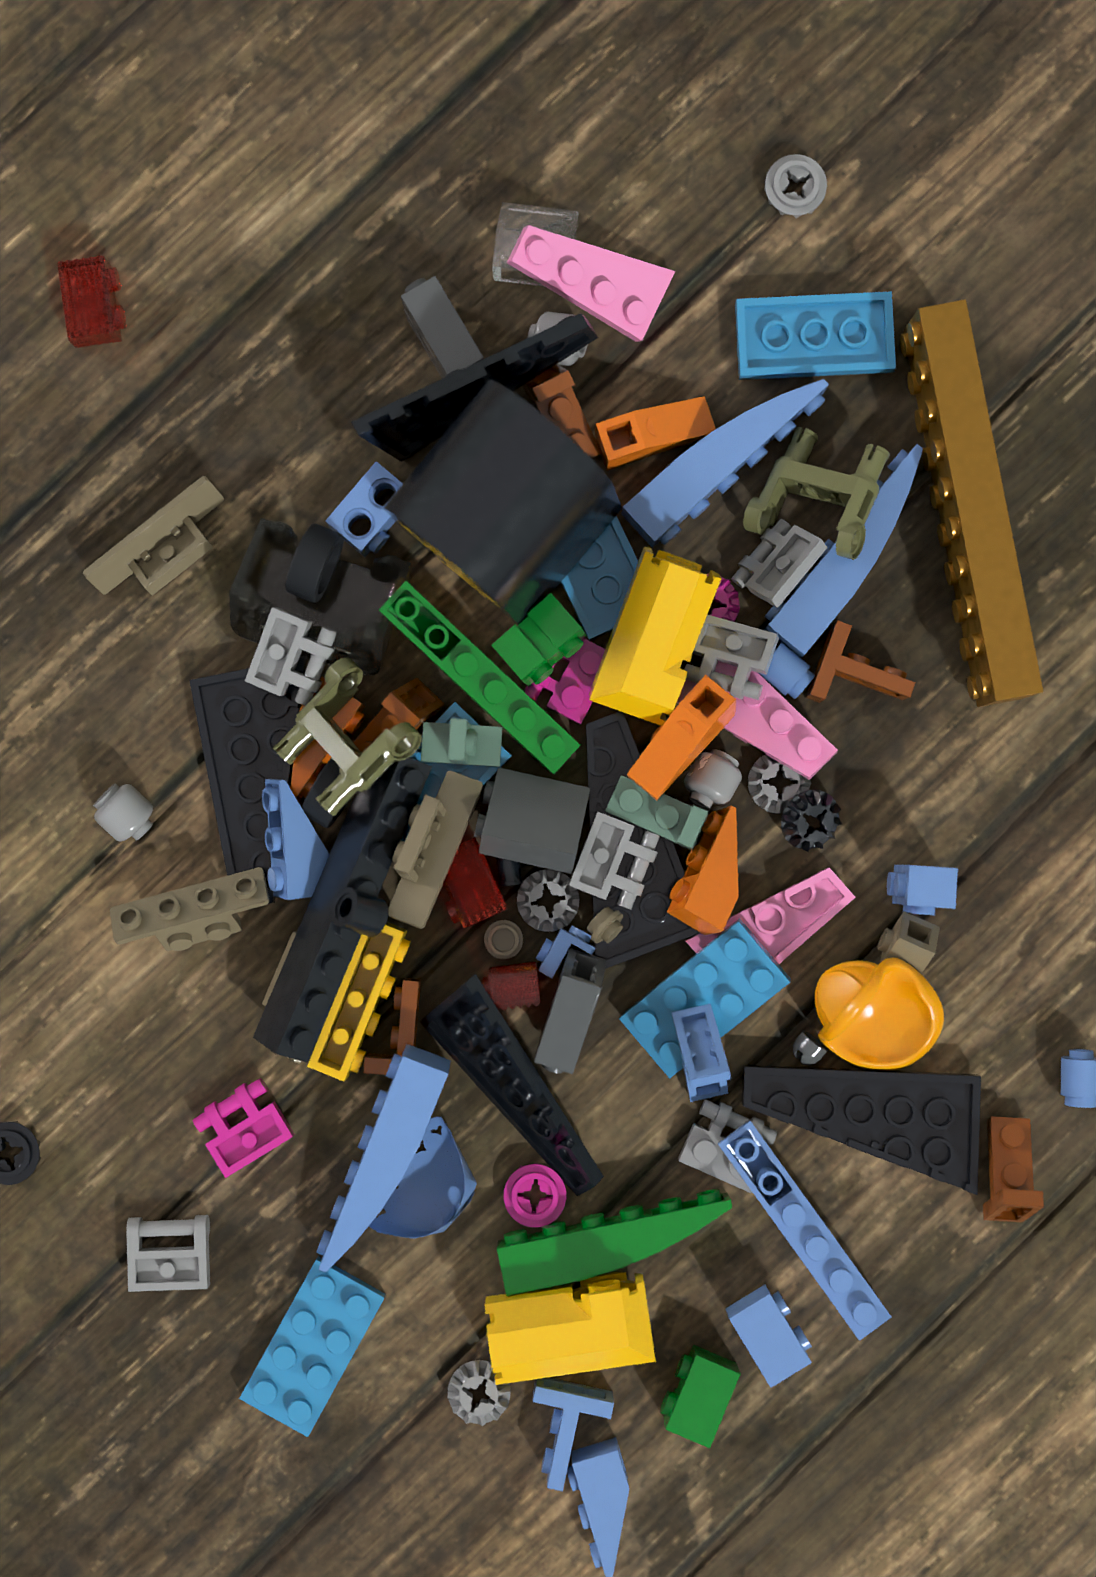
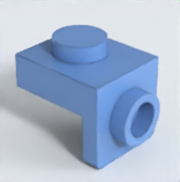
M573 925L569 931L561 928L554 941L546 938L535 959L542 962L538 971L553 978L571 944L592 955L596 949L594 945L589 943L592 936Z

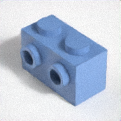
M894 865V872H889L887 877V895L892 896L893 904L903 905V911L910 914L935 915V907L956 909L958 868Z
M765 1284L725 1308L729 1320L770 1388L812 1363L806 1352L812 1346L800 1326L792 1329L785 1316L791 1313L779 1291L772 1295Z

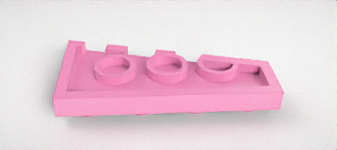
M530 225L523 228L507 261V264L635 342L643 340L675 273L673 270Z
M718 661L715 672L734 677L737 666ZM751 671L749 681L763 685L759 700L745 696L743 699L735 698V716L724 729L810 780L838 750L758 672ZM690 680L684 682L677 703H680L696 686V682Z
M825 868L729 917L723 931L740 918L776 962L780 964L856 897L831 868ZM722 932L710 935L699 933L686 939L685 942L695 953H698Z

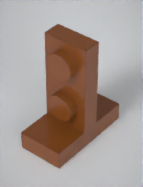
M556 364L524 384L523 388L526 394L532 398L537 410L571 438L590 458L601 454V450L572 389L575 383L569 370Z
M838 620L831 625L814 671L815 677L810 682L805 698L819 703L824 701L834 675L900 700L911 697L916 682L906 679V672L890 666H885L884 670L869 666L870 659L855 653H848L847 657L842 656L852 625Z
M415 678L390 692L381 703L384 707L353 743L363 753L386 728L390 730L399 723L408 722L418 731L423 722L436 715L444 706V703L418 678Z
M405 978L402 987H395L394 1010H400L399 1026H392L390 1049L397 1050V1055L402 1056L406 1044L416 1047L421 979ZM368 1053L364 1059L363 1073L386 1075L393 1055Z
M991 1116L987 1120L990 1199L983 1204V1220L1024 1222L1044 1207L1043 1191H1034L1030 1119Z

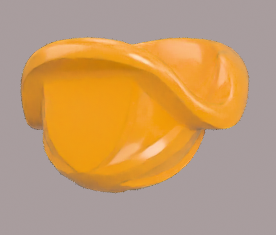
M887 958L879 964L868 961L842 962L826 970L816 985L815 1006L818 1017L823 1025V1029L819 1032L818 1037L828 1049L853 1065L876 1071L902 1069L923 1057L933 1047L942 1031L944 1010L939 996L918 970L899 958Z

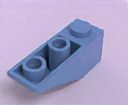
M265 779V789L262 791V805L268 815L265 845L271 856V868H269L267 874L269 887L273 891L274 897L286 900L312 897L328 860L329 853L286 780Z
M616 1437L571 1451L572 1465L568 1466L567 1469L572 1491L580 1490L583 1504L578 1505L584 1530L591 1528L595 1542L589 1544L595 1568L603 1567L605 1577H613L629 1494L628 1475Z

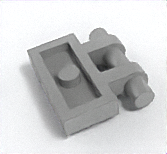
M780 519L772 529H766L760 537L762 542L750 556L745 555L738 563L740 568L731 578L740 588L746 586L752 594L776 608L781 605L827 549L821 538L795 524L791 527L783 519Z
M272 607L245 682L278 696H285L289 684H293L299 687L294 701L305 706L312 699L314 693H318L323 682L320 680V676L326 660H331L335 648L332 647L337 632L330 628L322 627L318 639H311L307 636L312 621L281 608ZM302 650L312 654L305 674L295 670Z
M707 615L692 653L704 658L701 667L686 664L684 669L688 671L686 680L696 682L697 684L707 675L735 698L743 699L745 696L759 700L763 685L750 682L749 677L751 671L767 675L779 639L778 634ZM718 661L737 666L735 676L732 677L715 672Z
M597 812L569 886L604 900L607 899L611 886L622 889L617 904L631 910L637 895L641 896L645 885L642 884L649 863H654L658 852L654 850L660 836L645 830L640 845L629 841L635 827L634 825ZM624 852L635 856L627 878L616 874Z
M705 1099L699 1114L712 1119L708 1129L693 1123L678 1160L751 1193V1189L718 1145V1142L725 1138L721 1135V1132L725 1125L736 1130L750 1120L765 1142L772 1145L777 1136V1131L765 1126V1122L753 1116L749 1119L733 1112L732 1107L720 1102L717 1105Z

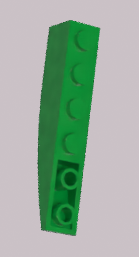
M407 581L379 609L397 629L549 772L555 774L581 746Z
M711 1189L697 1193V1199L682 1202L680 1197L667 1198L659 1201V1207L643 1210L642 1205H635L619 1210L620 1215L605 1218L603 1213H597L582 1217L579 1224L566 1226L564 1221H559L542 1226L543 1231L527 1234V1230L521 1229L505 1233L503 1235L504 1239L498 1240L497 1253L506 1296L586 1280L626 1267L654 1255L692 1235L733 1208L728 1193L720 1194L719 1189Z

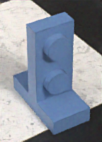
M711 1004L672 1012L690 1102L728 1094L727 1080L731 1079L730 1070Z
M549 1377L535 1379L533 1402L561 1408V1410L555 1408L553 1410L549 1433L556 1435L553 1449L545 1448L541 1472L547 1473V1488L563 1491L579 1413L611 1419L614 1407L613 1391Z

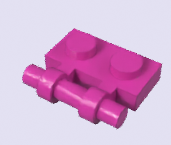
M585 638L582 639L584 644L579 651L569 658L564 656L561 658L569 662L559 682L548 677L540 684L533 682L524 689V692L534 701L537 700L543 688L553 693L546 707L579 725L582 724L593 702L589 700V692L605 652L604 648Z
M261 1078L249 1085L243 1083L234 1089L235 1094L220 1103L212 1102L204 1107V1113L193 1119V1123L200 1133L211 1126L216 1131L218 1136L205 1145L225 1178L295 1135L275 1101L262 1109L257 1103L256 1098L268 1092V1088ZM243 1107L248 1118L231 1127L226 1117Z

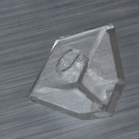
M502 202L493 254V279L495 281L544 286L507 264L523 228L528 225L576 240L579 211Z

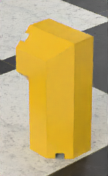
M644 546L591 686L589 700L663 726L667 720L665 714H672L686 680L688 671L680 669L682 661L690 662L693 650L721 577L719 573L710 570L707 577L706 574L700 572L702 565L666 551L658 550L656 557H653L652 549Z
M612 1272L581 1280V1287L574 1290L572 1283H568L566 1285L548 1287L506 1296V1294L486 1296L485 1314H489L491 1323L486 1325L496 1385L656 1362L643 1274L634 1273L635 1281L627 1280L626 1272Z

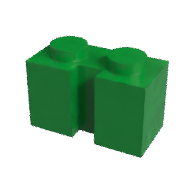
M552 593L527 613L528 617L518 626L513 625L491 645L528 687L533 682L540 684L547 679L554 671L552 666L563 656L569 658L579 651L584 644L582 639L587 636L582 627Z
M696 1345L692 1346L689 1355L683 1354L675 1376L681 1379L677 1389L675 1388L674 1392L667 1391L660 1409V1414L664 1415L665 1429L710 1448L741 1374L737 1363Z

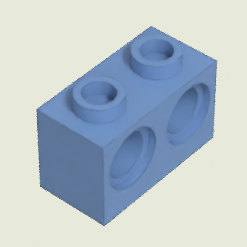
M376 461L326 519V523L333 531L343 534L344 540L364 557L370 551L374 554L377 553L387 542L389 535L386 532L396 521L383 509L384 506L376 503V497L384 489H391L396 492L403 483ZM365 518L371 521V528L367 534L356 536L351 533V526L357 519Z

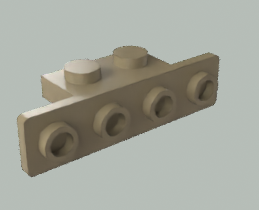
M202 476L83 571L84 576L103 595H106L134 573L143 587L153 596L213 548L195 523L224 501V497L206 476Z
M447 771L436 798L425 795L421 805L416 804L409 818V827L411 829L406 840L399 842L393 855L394 870L400 875L401 880L388 907V915L391 918L420 929L425 927L484 786L481 781L453 771Z
M258 867L114 906L110 909L113 939L120 945L155 935L166 951H182L196 943L207 940L218 941L226 939L231 934L242 931L238 912L269 903L265 873L262 868Z

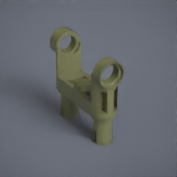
M796 427L785 455L780 456L775 461L762 493L759 497H753L748 503L743 519L744 529L748 532L762 535L769 526H774L788 492L846 507L836 528V531H839L836 541V554L840 557L855 560L860 555L866 538L865 523L879 494L877 481L886 461L889 459L890 453L878 445L875 452H873L874 444H867L855 474L851 475L806 464L818 440V436L805 428L802 435L803 428Z
M341 658L328 668L324 676L326 684L296 715V725L278 744L273 746L277 754L291 765L314 739L340 767L339 772L341 774L316 800L333 816L338 813L358 790L361 792L367 790L395 760H405L413 755L422 742V736L412 724L403 722L390 730L386 728L362 753L332 718L359 691L357 687L363 678V671L351 658ZM350 673L346 679L340 682L343 676Z

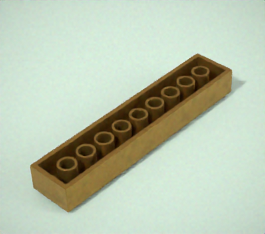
M966 299L918 308L903 330L904 334L900 335V347L903 357L909 358L911 372H908L907 375L908 388L911 395H916L918 410H915V424L917 431L924 434L926 447L922 450V459L925 470H931L933 486H930V500L932 507L939 510L941 523L937 525V535L941 547L946 546L949 561L945 562V576L947 583L953 585L956 600L952 601V612L955 622L961 623L964 637L960 639L959 646L963 661H968L971 676L967 677L968 693L972 700L976 699L977 707L1024 699L1043 693V687Z

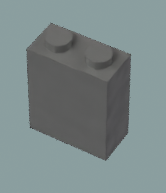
M436 276L427 281L425 278L418 279L407 286L405 289L406 293L401 295L406 318L442 379L454 370L464 369L484 359Z
M498 767L495 782L487 781L482 804L489 805L487 815L479 814L474 837L481 838L479 854L572 874L590 788Z
M569 948L541 1032L534 1062L541 1064L546 1070L553 1073L567 1072L573 1074L602 989L606 959Z

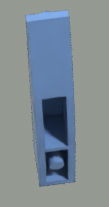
M824 379L786 392L742 413L715 429L682 453L622 508L621 514L652 548L660 541L664 546L667 545L681 532L682 529L678 525L687 516H690L693 520L697 518L710 505L707 498L717 489L722 494L726 492L739 479L736 475L738 470L746 463L752 468L768 453L764 448L774 438L779 442L786 438L797 427L793 421L803 412L807 416L815 412L825 402L822 395L829 384Z
M918 444L909 453L902 449L888 465L892 474L884 483L878 479L879 494L865 523L866 538L860 555L855 560L840 557L836 554V542L834 543L828 539L825 542L827 549L818 558L819 563L799 581L793 589L795 592L787 602H782L778 608L773 606L764 616L770 621L764 630L778 634V642L785 644L800 658L808 652L849 602L876 563L896 525L911 489L923 450Z
M406 1044L402 1056L393 1055L386 1073V1077L392 1079L388 1092L380 1089L372 1109V1113L378 1114L374 1127L365 1126L357 1147L364 1150L360 1162L352 1160L344 1180V1183L350 1185L346 1198L338 1195L330 1216L331 1219L337 1221L332 1232L324 1230L316 1253L323 1255L318 1270L327 1272L344 1255L380 1213L402 1180L420 1146L448 1076L451 1060Z
M750 1120L718 1142L722 1151L859 1341L891 1318L889 1312Z

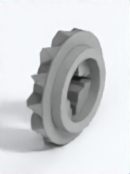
M793 154L782 157L771 166L766 176L764 190H766L769 205H773L780 215L788 214L798 218L807 213L812 214L822 203L827 190V180L823 169L816 161L804 155ZM788 177L795 183L807 180L801 190L802 197L801 195L798 196L795 191L790 194L788 192L784 194L789 186Z
M766 754L753 764L748 776V789L752 799L759 807L771 813H783L790 800L801 792L809 790L811 785L810 780ZM779 765H781L783 777L790 779V781H795V784H790V786L783 788L780 799H778L775 786L763 784V780L776 777Z
M551 869L539 870L528 876L523 881V884H521L517 895V907L523 920L536 930L545 932L557 931L567 926L574 919L579 907V893L576 888L569 886L571 879L564 873ZM544 883H547L552 895L565 896L566 898L554 904L553 917L549 918V913L546 912L544 906L531 905V902L537 901V899L543 896Z
M474 1360L463 1364L454 1372L448 1385L447 1398L449 1399L453 1414H457L466 1424L475 1423L483 1426L488 1422L498 1420L505 1409L508 1408L511 1394L510 1383L496 1385L495 1373H493L492 1365L489 1361ZM486 1379L485 1394L490 1396L488 1400L482 1398L473 1407V1394L468 1389H477L479 1384H482L483 1380Z

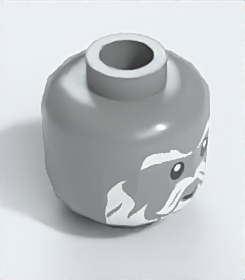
M712 749L710 753H700L684 779V785L691 793L690 801L706 810H710L712 805L726 806L742 780V774L737 768L739 762L729 754L717 749Z

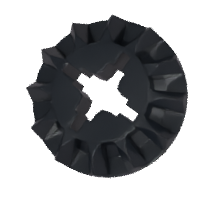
M807 790L801 792L790 800L783 811L781 818L782 833L786 840L794 847L807 852L813 848L823 849L825 842L829 839H835L834 832L837 826L842 825L839 818L841 808L833 797L824 791ZM805 813L812 817L817 816L821 826L819 828L809 827L803 814Z
M18 1121L0 1122V1153L6 1148L5 1142H9L11 1147H23V1150L14 1156L15 1163H12L9 1157H0V1184H18L34 1173L41 1160L40 1141L32 1133V1128L25 1127L19 1124Z

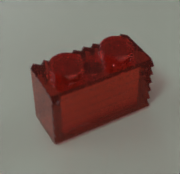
M100 255L97 257L74 259L73 261H59L57 265L68 340L75 348L121 342V329H126V319L123 307L116 304L115 292L121 290L117 268H111L105 257Z
M477 837L459 845L442 885H445L451 900L445 902L447 911L453 923L456 924L461 921L463 928H467L508 909L485 855L479 854L480 844Z
M536 961L490 967L488 976L483 977V980H481L482 985L497 1009L502 1008L505 1011L507 1007H510L513 1010L515 1006L521 1009L524 1004L529 1008L532 1003L537 1007L541 1001Z

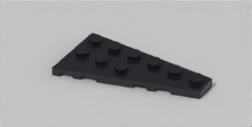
M582 313L576 316H568L557 325L464 369L454 370L443 379L352 421V424L358 436L402 462L442 437L488 380L495 381L513 392L599 337L591 323Z
M305 657L299 658L295 668L296 671L304 674L307 660ZM249 668L189 680L227 876L258 867L262 868L267 884L268 904L275 903L276 897L273 896V891H271L267 879L268 870L271 868V856L265 845L268 815L262 805V791L265 789V779L286 780L290 787L293 764L291 765L283 760L273 749V746L278 744L297 723L295 719L300 711L301 704L294 700L299 687L289 684L286 695L278 696L245 682Z
M619 711L586 724L588 787L590 788V829L597 812L629 823L605 812L621 775L629 778L627 773L640 757L625 715ZM634 825L635 827L629 841L640 845L645 829ZM661 836L659 837L654 850L658 852L654 863H649L642 884L645 885L641 896L637 895L631 910L617 904L622 889L611 886L606 900L593 895L594 917L606 907H610L614 912L618 910L623 914L620 922L623 925L621 932L609 943H606L604 940L598 944L595 943V956L607 960L605 969L700 933L667 913L672 901L670 899L671 890L676 882L682 879L685 874L672 841ZM624 852L616 874L627 878L635 856Z
M474 974L430 1011L420 1023L546 1163L555 1170L574 1194L579 1196L594 1188L604 1176L477 975Z
M743 1065V1107L796 1125L817 1135L830 1138L854 1149L978 1195L980 1075Z

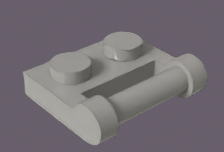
M196 1215L195 1219L143 1221L142 1217L128 1218V1292L208 1289L210 1286L209 1215ZM194 1235V1246L142 1248L143 1237Z

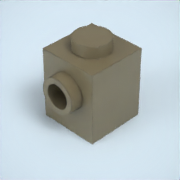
M903 911L892 930L886 928L881 935L877 950L882 951L880 962L887 958H899L922 974L936 953L940 927Z

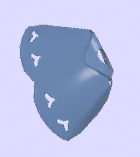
M442 1117L430 1118L422 1138L426 1150L415 1153L402 1180L398 1184L399 1188L394 1190L383 1207L386 1213L379 1215L369 1225L370 1228L378 1233L413 1239L442 1233L470 1203L475 1193L477 1181ZM439 1126H442V1135L431 1132V1130H437Z

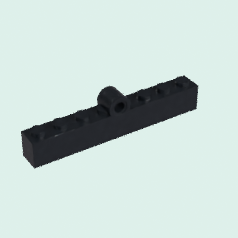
M410 757L401 761L395 760L367 790H363V792L358 790L355 793L253 1035L254 1039L275 1054L308 1063L361 935L374 937L383 930L388 919L389 910L387 902L379 898L378 895L392 864L395 849L403 838L411 812L419 800L432 769L431 766Z

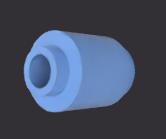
M782 642L775 648L767 675L759 673L784 696L789 694L794 699L802 693L815 677L808 670L810 665Z
M1069 1049V1056L1061 1057L1060 1095L1065 1096L1064 1105L1080 1108L1096 1107V1057H1094L1093 1050Z

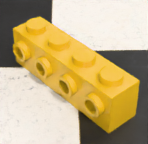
M386 922L383 930L374 937L361 935L307 1067L341 1081H345L351 1071L358 1074L366 1055V1051L360 1049L365 1035L373 1037L381 1018V1014L375 1012L380 998L388 999L396 980L395 977L390 976L395 961L402 963L411 941L404 939L408 930Z

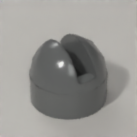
M804 1030L797 1037L793 1045V1055L796 1059L801 1058L800 1062L803 1065L817 1063L828 1051L827 1047L819 1039Z

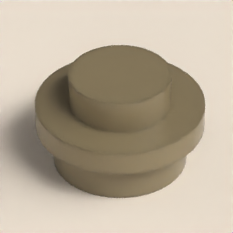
M610 907L600 911L587 927V930L592 934L591 940L596 944L603 940L606 943L611 942L623 929V925L620 923L623 914L618 910L614 912Z
M496 921L485 932V947L492 956L498 959L512 958L522 948V931L512 921Z

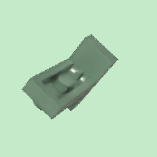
M451 718L450 724L423 722L421 762L500 767L503 728L470 725L467 719Z
M622 775L605 812L668 839L690 851L696 846L702 832L701 828L708 817V811L694 805L692 807L665 794L656 801L633 780Z

